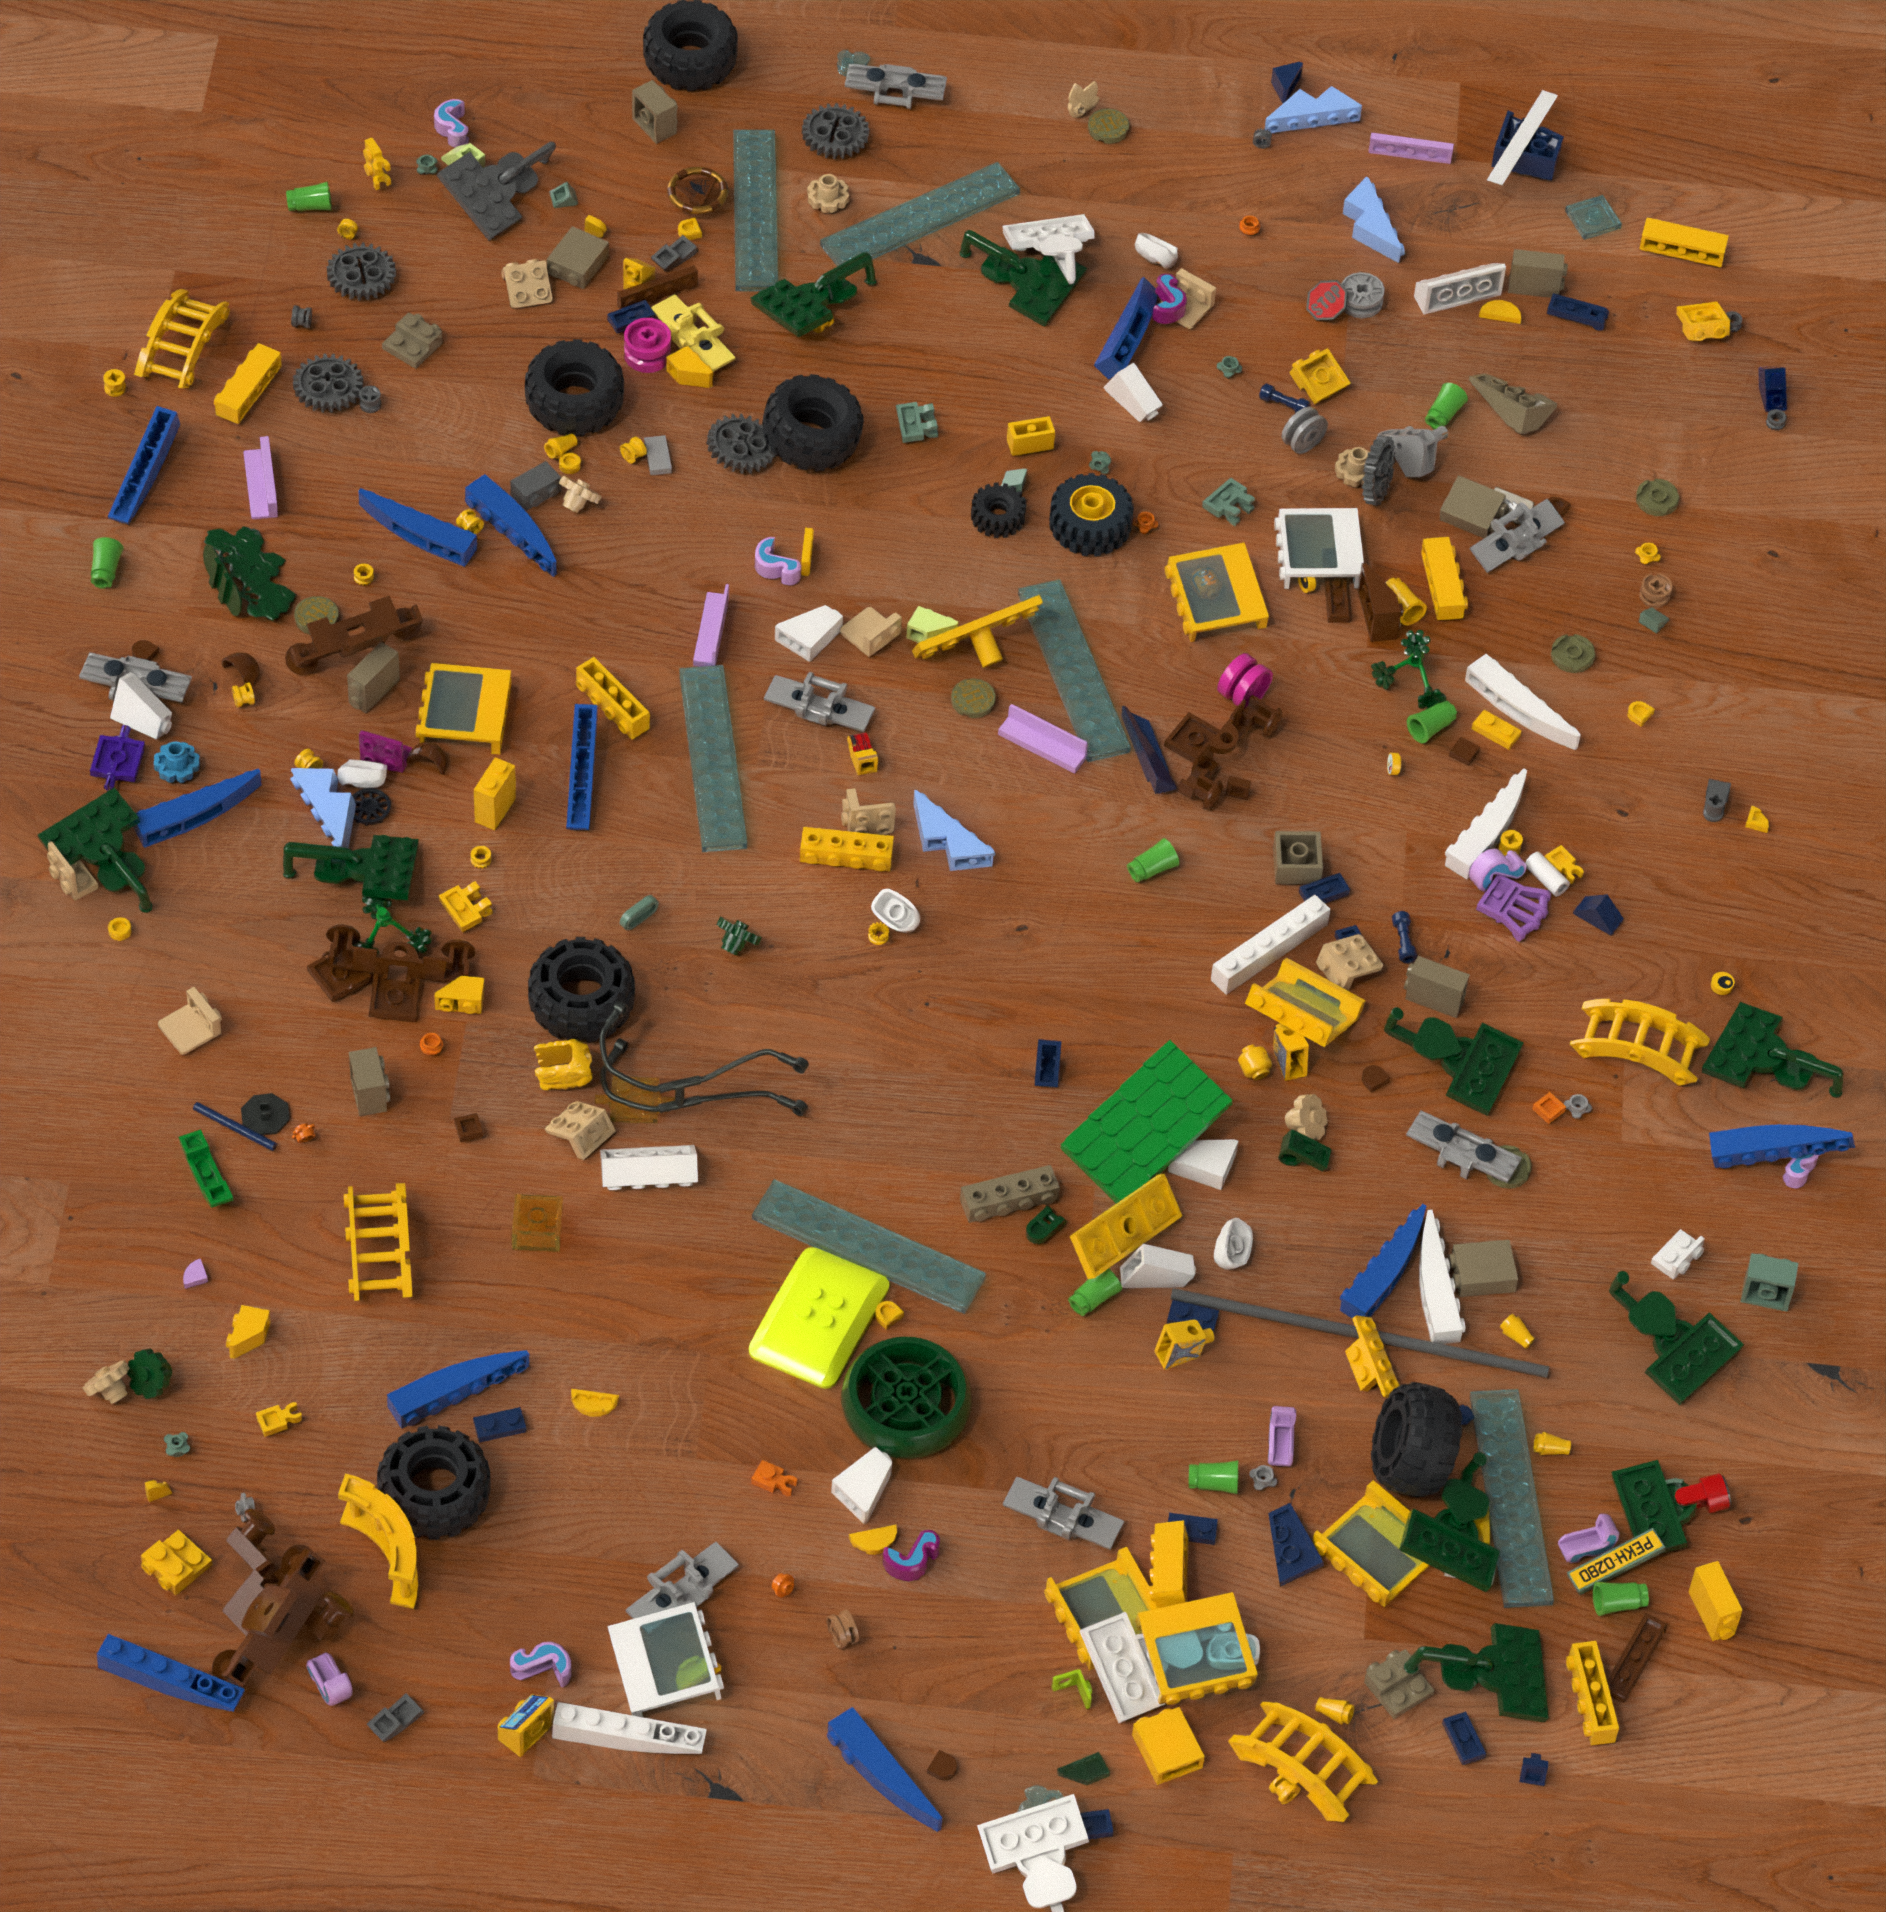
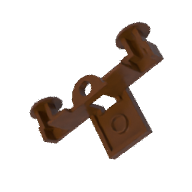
M390 596L369 602L371 611L334 624H330L328 617L307 623L306 626L312 642L308 644L296 643L291 646L286 652V665L295 674L307 675L315 670L319 659L339 653L342 658H346L356 654V652L371 647L375 648L380 642L385 644L388 637L392 634L400 639H412L420 632L423 622L418 606L416 604L411 609L405 607L395 610ZM362 626L364 627L365 632L352 637L349 636L348 632Z
M1251 695L1248 706L1245 708L1246 700L1243 699L1220 730L1188 712L1164 742L1165 747L1193 763L1191 775L1187 780L1182 778L1178 792L1190 799L1194 796L1204 800L1202 809H1210L1219 799L1223 789V783L1220 780L1214 782L1209 779L1219 764L1213 760L1214 753L1226 754L1233 751L1254 723L1264 728L1263 737H1269L1275 732L1282 719L1283 712L1280 708L1274 710L1266 705L1263 700Z
M337 924L330 927L326 933L328 940L333 942L330 945L328 967L374 973L368 1017L415 1023L420 979L451 983L460 976H468L469 961L467 960L473 958L476 954L475 947L468 941L453 939L444 943L441 948L442 953L448 958L424 956L423 960H419L415 948L409 943L402 941L388 944L383 949L382 954H377V949L352 946L358 943L361 938L358 930L349 925ZM397 950L404 951L406 955L403 957H398L394 954V952ZM389 965L408 967L406 981L387 979Z
M252 1508L247 1509L244 1513L249 1521L243 1528L236 1527L226 1541L251 1566L253 1572L222 1610L245 1636L249 1632L244 1630L241 1624L250 1604L265 1588L264 1585L266 1583L280 1586L286 1577L282 1568L277 1569L274 1563L264 1553L267 1549L261 1544L267 1534L273 1535L275 1533V1525L266 1515ZM327 1591L323 1594L327 1604L323 1608L316 1605L304 1623L319 1640H331L339 1630V1625L344 1618H351L354 1615L353 1607L345 1598L335 1592Z

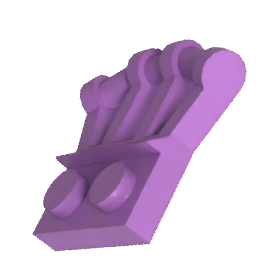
M1497 875L1477 904L1476 910L1496 919V923L1502 922L1512 932L1513 937L1517 941H1521L1525 938L1526 934L1533 930H1538L1541 925V919H1545L1547 916V905L1551 899V893L1545 889L1526 887L1509 878ZM1525 897L1537 898L1539 903L1537 904ZM1514 904H1517V905H1519V906H1521V907H1523V908H1525V909H1527V910L1533 912L1534 915L1532 916V915H1530V914H1528V913H1526V912H1524V911H1522V910H1520V909L1514 907ZM1508 915L1526 924L1519 927Z

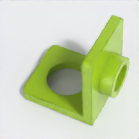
M1080 1669L1053 1677V1691L1076 1685L1086 1709L1090 1708L1092 1688L1090 1682L1084 1680ZM1070 1678L1067 1682L1059 1683L1064 1679Z

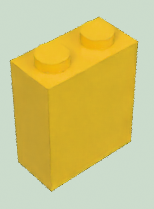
M496 757L493 759L474 788L475 823L496 830L516 799L515 765Z
M1718 1561L1696 1567L1689 1588V1594L1712 1641L1729 1639L1736 1633L1742 1608Z
M1180 1707L1164 1709L1158 1715L1150 1718L1143 1717L1134 1723L1132 1736L1157 1785L1203 1768L1205 1756Z

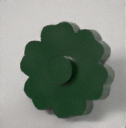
M720 916L716 924L726 931L721 940L723 942L721 948L734 955H738L739 951L743 950L746 942L759 945L762 939L759 934L748 929V924L738 919L734 922Z
M151 1348L135 1352L134 1359L128 1362L130 1369L127 1375L131 1378V1389L134 1390L136 1395H143L146 1399L161 1396L163 1388L169 1386V1380L172 1376L171 1365L161 1352L154 1353Z

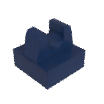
M1531 1753L1530 1758L1523 1757L1519 1782L1544 1786L1548 1761L1541 1760V1754Z

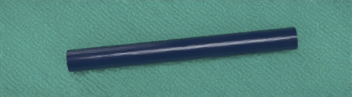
M196 1102L193 1106L194 1111L271 1151L275 1150L276 1142L199 1102Z

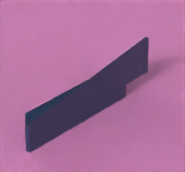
M1122 706L1121 717L1146 780L1151 783L1154 793L1158 794L1176 790L1177 786L1169 774L1149 720L1131 713L1126 706Z

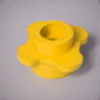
M1644 543L1635 550V553L1641 558L1640 562L1642 564H1648L1652 561L1657 562L1661 558L1660 554L1657 553L1656 545L1652 543Z

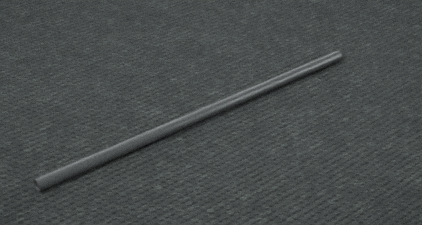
M1175 1288L1172 1289L1171 1300L1342 1336L1360 1338L1356 1327L1353 1325ZM1378 1331L1381 1341L1386 1345L1544 1378L1548 1376L1549 1366Z

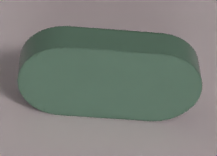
M652 895L646 896L622 915L619 924L625 930H632L657 910L659 901Z

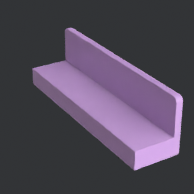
M1371 133L1368 153L1451 164L1454 144Z
M269 436L260 437L261 449L244 451L252 519L278 517Z
M726 584L724 594L707 592L693 666L713 669L716 667L729 602V584Z
M1013 704L1009 706L1008 718L998 729V735L1075 774L1086 760L1088 743Z

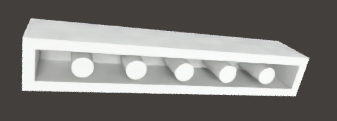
M1313 895L1214 963L1211 981L1227 995L1326 927L1329 921L1330 908L1316 895Z

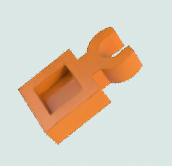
M762 1460L751 1478V1484L772 1493L778 1488L783 1495L791 1496L792 1489L786 1487V1485L797 1486V1478L792 1475L783 1476L784 1469Z

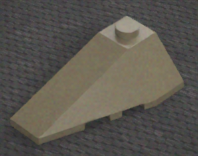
M1489 374L1469 376V381L1504 422L1515 429L1517 433L1527 434L1528 432L1538 430L1557 408L1558 403L1539 393H1536L1535 396L1525 393L1526 388L1507 386V381Z

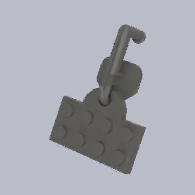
M548 142L526 158H523L519 153L510 152L499 159L497 165H489L484 168L472 153L468 152L438 172L437 177L488 241H490L521 220V214L510 200L515 192L526 193L535 187L538 177L531 166L538 161L546 164L556 148V143Z

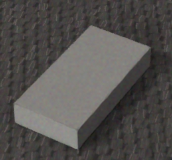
M666 436L645 437L644 445L647 449L646 456L650 475L672 473Z

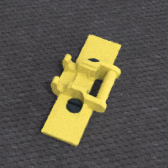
M674 294L651 307L655 315L668 326L671 331V340L680 349L688 346L693 352H697L700 359L706 365H709L713 372L736 360V357L717 338L723 333L724 327L715 322L704 310V306L701 303L687 307ZM697 315L708 325V329L705 326L698 329L694 325Z

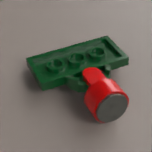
M1658 1460L1611 1472V1477L1632 1538L1653 1528L1665 1546V1551L1660 1554L1687 1547V1541L1681 1525L1688 1523L1694 1517L1697 1508L1705 1507L1710 1514L1729 1509L1731 1505L1727 1482L1720 1473L1699 1478V1483L1689 1486L1684 1482V1479L1673 1478L1665 1480Z

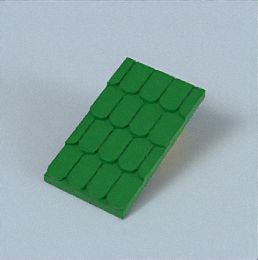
M1169 1040L1146 1060L1143 1066L1129 1077L1114 1094L1088 1116V1119L1067 1136L1060 1149L1117 1204L1145 1183L1161 1174L1232 1105L1233 1100L1193 1063L1183 1051Z

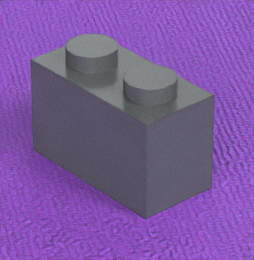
M545 461L510 481L511 495L527 511L561 492V484H559L561 476Z

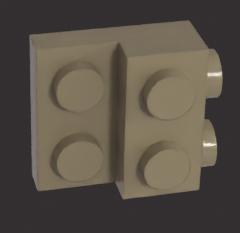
M408 312L395 325V331L382 343V349L416 369L443 344L442 331L437 324L430 325L426 323L420 314L413 315Z
M1406 1649L1401 1652L1394 1650L1388 1654L1385 1662L1381 1664L1374 1662L1366 1669L1364 1683L1393 1719L1434 1695L1435 1691L1420 1673L1421 1667L1419 1665L1418 1671L1414 1674H1409L1404 1670L1405 1662L1411 1657Z

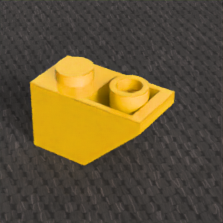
M625 258L623 260V289L655 279V267L635 258Z
M688 346L667 356L666 371L678 384L705 388L713 386L714 373L712 368L706 365L700 359L698 353L693 352Z
M460 976L438 990L434 996L435 1010L481 1014L485 993L484 978Z
M241 1305L239 1314L235 1313L233 1318V1333L228 1334L226 1348H229L230 1358L235 1359L265 1343L271 1324L270 1310Z

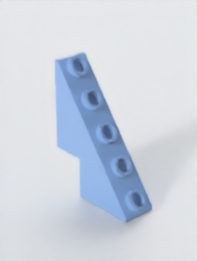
M1333 86L1328 88L1317 99L1299 89L1266 118L1265 130L1268 129L1271 133L1356 122L1360 120L1362 105Z
M1365 177L1344 200L1343 214L1356 221L1352 238L1399 263L1401 256L1405 254L1404 246L1398 240L1396 229L1392 228L1390 224L1389 214L1385 213L1383 209L1382 199L1378 198L1374 183H1371L1370 179Z
M291 768L293 777L290 778L296 790L301 788L303 791L300 795L307 806L309 804L312 805L313 809L310 811L317 822L322 821L323 825L321 828L326 837L331 836L334 841L331 842L333 846L348 848L356 808L352 794L336 793L338 778L333 769Z
M914 790L913 804L923 852L946 849L950 871L993 866L995 851L991 846L985 845L973 832L965 829L958 820L946 814L943 808L932 803L924 793Z

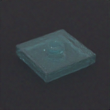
M1603 195L1567 205L1565 208V212L1584 240L1621 229L1622 223Z

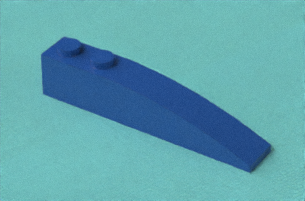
M156 406L108 514V519L129 525L151 489L181 425L176 411Z
M575 704L566 829L589 830L598 721L597 705Z
M853 1707L828 1722L827 1738L833 1746H837L841 1750L842 1757L848 1765L852 1764L873 1788L905 1813L937 1832L941 1830L942 1816Z

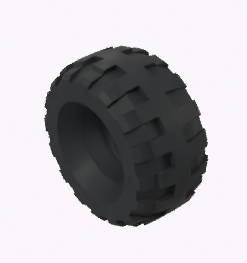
M679 0L674 4L669 3L652 15L648 21V26L644 29L643 56L646 66L659 82L664 85L668 84L673 89L696 91V89L706 90L712 88V85L715 83H721L736 64L738 54L736 27L733 26L731 19L723 10L719 11L717 6L711 3H702L701 0ZM684 46H696L702 49L685 50L680 48Z
M573 339V341L567 342L565 340L558 341L553 346L548 345L543 348L528 365V372L525 375L526 404L529 405V411L537 422H541L543 427L550 431H557L560 435L576 434V436H585V433L598 432L603 425L608 426L616 417L618 410H621L624 399L622 368L617 363L615 357L606 348L601 349L599 344L591 341L589 343L582 342V339ZM578 386L586 388L590 392L571 395L559 391L567 387Z
M810 374V376H794L793 379H786L778 385L775 392H771L767 400L762 420L764 438L771 447V451L776 456L782 457V461L785 463L793 464L803 470L814 469L815 471H824L825 468L833 469L845 462L854 454L859 444L864 423L859 401L855 395H851L850 389L843 384L836 383L834 379L819 377V375ZM801 422L814 423L821 426L823 429L812 428L802 424Z
M576 937L575 940L571 941L567 939L558 941L554 948L549 946L540 954V958L533 963L530 970L528 1000L531 1012L534 1013L535 1020L544 1029H548L549 1033L558 1039L564 1037L567 1040H587V1043L596 1042L600 1037L601 1030L613 1012L617 1001L627 1004L626 1014L618 1019L613 1028L608 1030L607 1038L616 1032V1027L620 1028L629 1018L630 1011L633 1010L635 980L632 967L628 960L626 961L622 957V953L612 945L606 946L602 940L596 938L594 940H586L585 937ZM579 978L591 979L601 985L597 991L586 995L572 994L561 986L569 980Z
M1411 1382L1395 1388L1384 1401L1382 1410L1375 1423L1371 1460L1373 1463V1473L1377 1481L1384 1485L1387 1490L1412 1497H1424L1438 1492L1448 1481L1460 1450L1462 1413L1459 1410L1460 1406L1457 1400L1445 1392V1389Z
M438 1425V1429H429L428 1426L418 1427L417 1432L411 1433L408 1431L401 1435L397 1443L393 1442L386 1449L383 1460L379 1462L377 1470V1489L383 1494H388L399 1505L411 1525L414 1537L420 1538L423 1535L428 1536L429 1540H440V1536L448 1535L449 1538L461 1533V1529L464 1527L468 1529L478 1521V1515L485 1511L491 1490L490 1469L483 1450L477 1443L470 1441L469 1436L459 1430L452 1432L446 1426ZM431 1467L446 1469L456 1476L455 1481L450 1486L437 1491L423 1490L414 1485L411 1480L421 1470Z

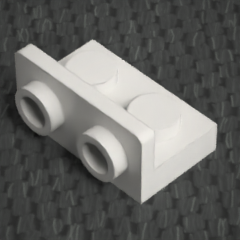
M1680 1229L1652 1258L1651 1264L1674 1280L1679 1273L1683 1275L1687 1271L1693 1259L1697 1260L1702 1255L1705 1238L1700 1236L1695 1240Z

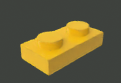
M1486 710L1481 712L1472 723L1471 728L1508 750L1519 739L1522 730Z

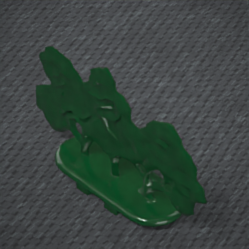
M245 526L239 529L236 535H232L221 528L208 530V536L204 540L206 545L203 550L205 568L210 576L209 584L212 589L217 588L220 603H225L234 616H238L241 613L242 598L249 602L247 606L249 615L253 617L264 616L271 621L279 618V613L287 612L296 594L286 586L270 581V577L278 575L280 571L278 567L282 566L286 559L273 552L263 553L260 551L264 543L261 533L254 528L250 529ZM229 553V556L223 557V554ZM224 563H229L230 574L227 568L225 567ZM236 577L242 580L244 587L241 591H239L232 578ZM250 587V591H245V589ZM245 593L256 594L259 596V599L249 598L250 596L245 595ZM251 601H256L258 604L255 605Z

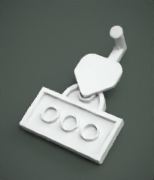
M1084 214L1003 226V234L1012 250L1023 251L1034 247L1044 255L1053 256L1069 284H1073L1076 279L1074 253L1083 249L1082 242L1094 239V230Z
M1126 1612L1079 1631L1118 1723L1165 1705V1703H1158L1160 1691L1156 1683L1143 1634H1135ZM1226 1623L1208 1627L1198 1632L1190 1631L1157 1638L1155 1643L1164 1673L1168 1669V1665L1183 1670L1199 1663L1203 1656L1200 1643L1212 1639L1215 1634L1228 1632L1232 1624Z
M1074 1794L977 1825L992 1874L1017 1866L1020 1873L1026 1877L1023 1888L1027 1901L1032 1907L1044 1908L1050 1906L1052 1912H1064L1061 1902L1072 1898L1077 1889L1071 1869L1064 1866L1066 1861L1065 1850L1089 1842Z

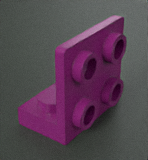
M363 730L359 733L360 760L387 765V769L390 771L403 773L412 747L403 745L400 741Z

